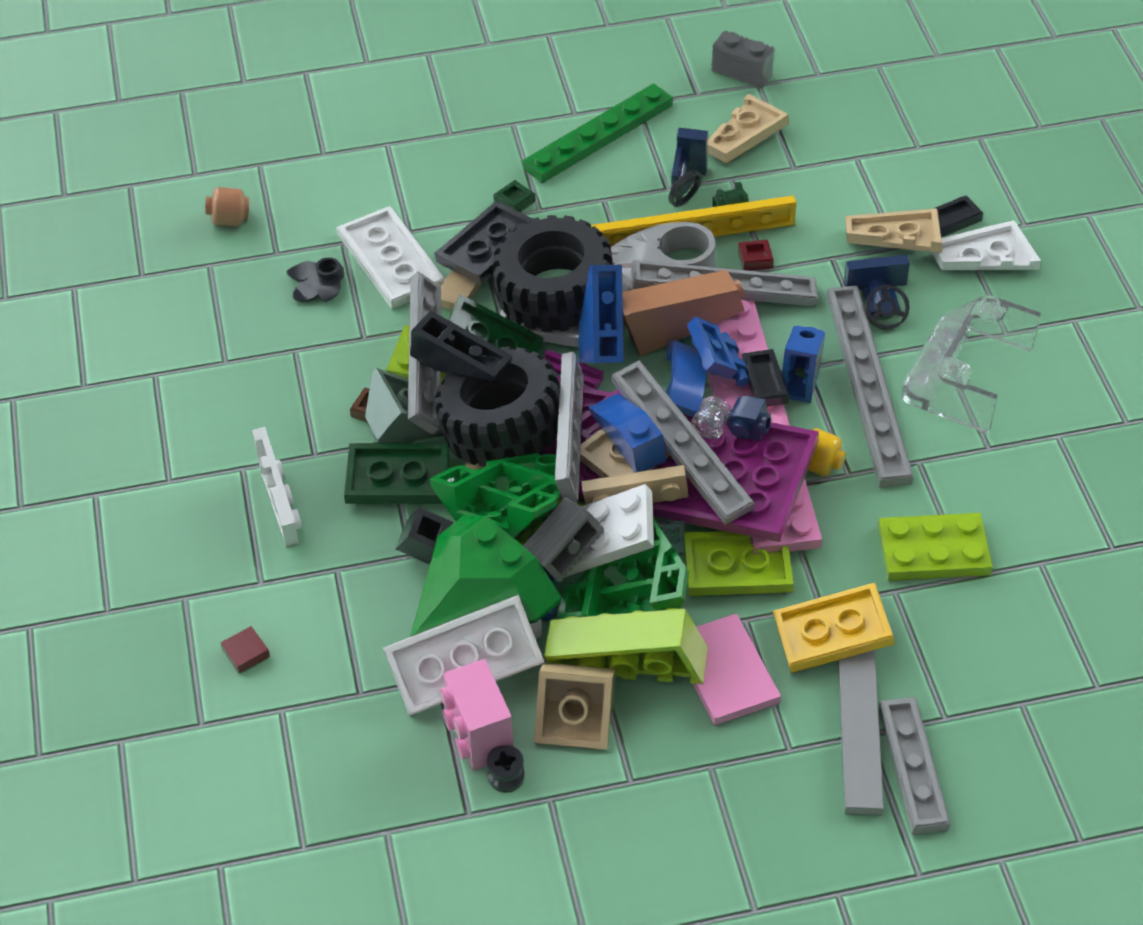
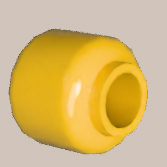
M819 428L812 429L819 431V442L808 471L826 477L834 469L838 471L841 469L846 458V452L842 451L843 442L841 438Z

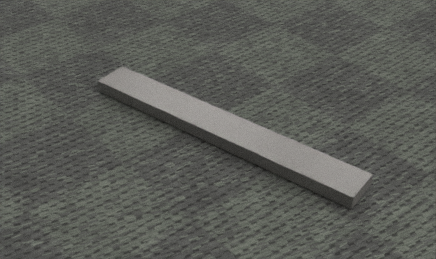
M858 285L827 288V301L879 487L912 484L913 474Z

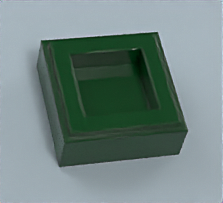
M513 180L493 194L494 202L497 201L518 212L523 211L536 202L535 193L516 180Z

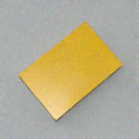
M875 582L773 611L791 673L895 645Z

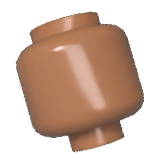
M216 187L212 192V197L206 196L205 214L211 215V222L215 226L239 227L243 221L248 220L249 197H244L243 191L239 188Z

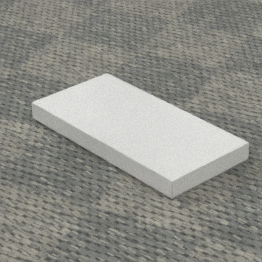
M391 206L336 227L339 238L391 309L410 302L411 276L415 273H422L439 286H442L445 281L444 276Z
M519 595L383 647L409 716L443 703L440 695V689L445 688L443 673L485 659L495 682L545 663Z

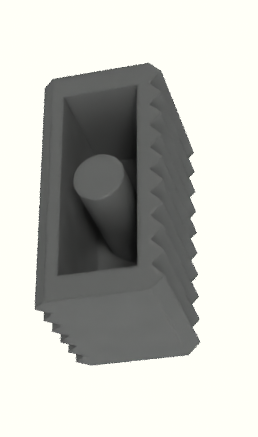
M728 30L723 31L712 46L711 70L763 88L771 78L774 61L773 46L769 47V45H765L761 41L749 40L748 37L744 38L735 32H728Z
M565 497L549 513L548 518L538 530L527 538L526 544L523 547L538 559L546 574L561 582L563 577L567 576L568 571L572 570V566L576 565L577 560H581V555H585L586 550L590 549V544H594L595 539L599 538V534L604 533V528L590 512Z

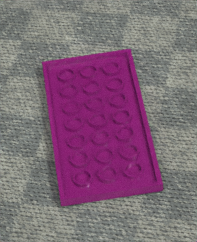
M583 387L582 415L589 410L590 406L600 402L612 392ZM700 409L697 418L683 413L754 501V509L725 525L686 476L689 497L653 503V516L780 542L819 442V431L771 422L769 432L763 434L761 441L740 439L734 436L727 427L726 421L730 414ZM557 438L550 447L546 445L540 455L556 454ZM669 456L666 458L667 461L657 465L652 470L678 465ZM581 461L578 501L585 502L581 481L599 479L601 477Z

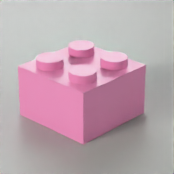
M482 659L443 673L445 688L440 689V695L446 708L442 710L446 726L449 731L455 729L458 738H455L458 753L462 760L468 758L473 771L487 766V757L494 748L502 745L514 747L512 716L486 660Z

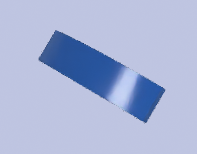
M670 339L667 344V360L671 361V381L666 394L682 413L697 418L704 394L706 370L701 364L702 359L697 348Z

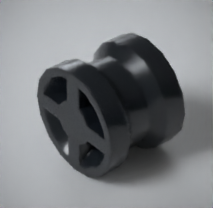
M502 745L494 748L489 753L487 769L490 785L495 790L504 793L517 790L525 779L524 759L520 750L513 746Z

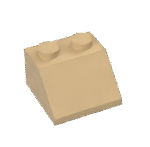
M543 663L539 670L534 743L607 750L616 669Z

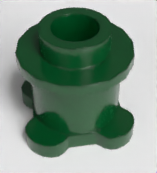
M736 182L735 189L723 191L718 189L716 196L712 197L713 207L749 202L748 194L744 191L741 182Z

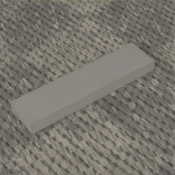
M916 697L880 701L879 711L911 834L948 831L950 820Z

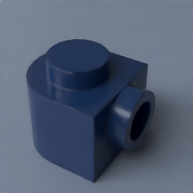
M741 396L736 400L726 423L731 433L737 438L761 441L763 434H767L770 430L772 417L771 414H768L765 399Z

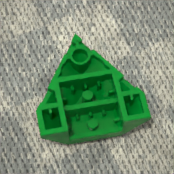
M539 453L491 460L486 461V467L474 470L467 468L466 465L455 466L430 478V486L455 521L462 516H487L515 540L520 535L534 528L557 506L560 495L555 482L556 454L540 455Z
M462 516L437 537L410 637L516 595H519L529 623H536L561 602V596L538 559L487 516Z
M653 518L654 547L586 570L576 584L570 582L562 592L557 619H565L569 616H598L603 613L614 615L632 613L633 611L649 612L666 610L668 608L680 609L685 601L689 570Z

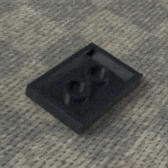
M495 201L434 253L436 262L482 285L493 275L492 259L497 245L502 243L503 237L508 232L513 233L514 228L519 224L523 223L525 225L530 223V219L533 218Z

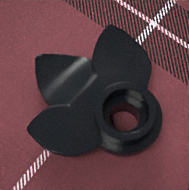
M332 257L322 258L317 263L311 261L302 262L286 271L289 277L299 282L293 292V299L300 302H309L318 296L325 302L335 298L341 290L340 281L344 278L343 266L337 259Z

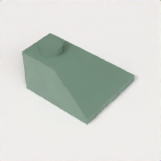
M375 368L372 372L365 418L372 429L373 437L380 443H413L443 432L440 425L438 431L430 434L408 420V378Z

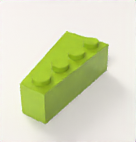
M668 608L661 611H633L632 613L614 615L603 613L598 616H569L565 619L550 620L544 657L548 663L616 669L615 675L622 677V679L636 680L637 674L658 675V681L673 682L674 676L690 677V683L704 684L708 646L686 609Z

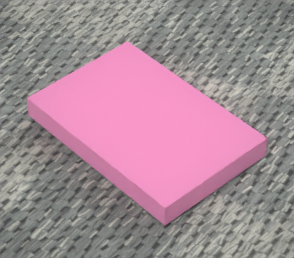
M737 613L697 626L699 633L708 646L704 684H692L714 726L781 702V695Z

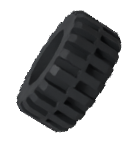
M547 215L546 219L539 220V217L530 219L528 224H519L514 228L513 233L508 232L503 237L502 243L497 245L492 259L496 294L501 309L506 315L510 316V319L519 325L524 323V327L534 331L536 328H539L542 332L552 333V330L556 329L564 332L569 331V327L577 326L579 328L590 265H613L612 251L608 239L595 226L591 227L590 223L582 219L576 221L572 216L564 215V218H557L556 215ZM553 269L572 271L566 275L554 278L536 276L544 271Z
M501 347V350L513 357L512 361L494 381L447 373L442 379L435 395V411L445 440L449 444L452 453L458 458L472 465L479 463L481 467H486V461L532 453L541 454L546 445L550 447L556 440L560 384L553 365L534 351L530 353L525 348L518 347L517 350H513L511 347Z

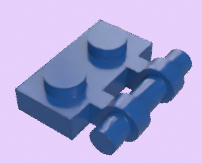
M695 316L687 324V327L692 336V343L697 348L702 359L701 364L703 368L711 375L717 374L729 380L732 378L736 380L738 386H746L750 381L747 376L748 368L745 361L738 356L739 348L736 341L731 339L728 333H721L717 325Z

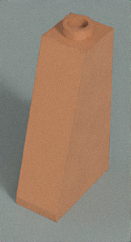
M722 270L623 292V319L640 357L666 346L670 339L678 341L691 335L687 324L695 316L716 324L745 311L741 298L746 295L739 279L733 281L729 272Z

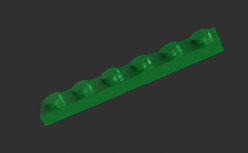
M653 83L523 159V169L540 183H544L672 107L673 97Z

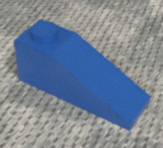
M590 265L578 328L579 362H624L622 265Z
M618 393L589 407V412L635 473L647 471L667 461L663 434L645 411Z

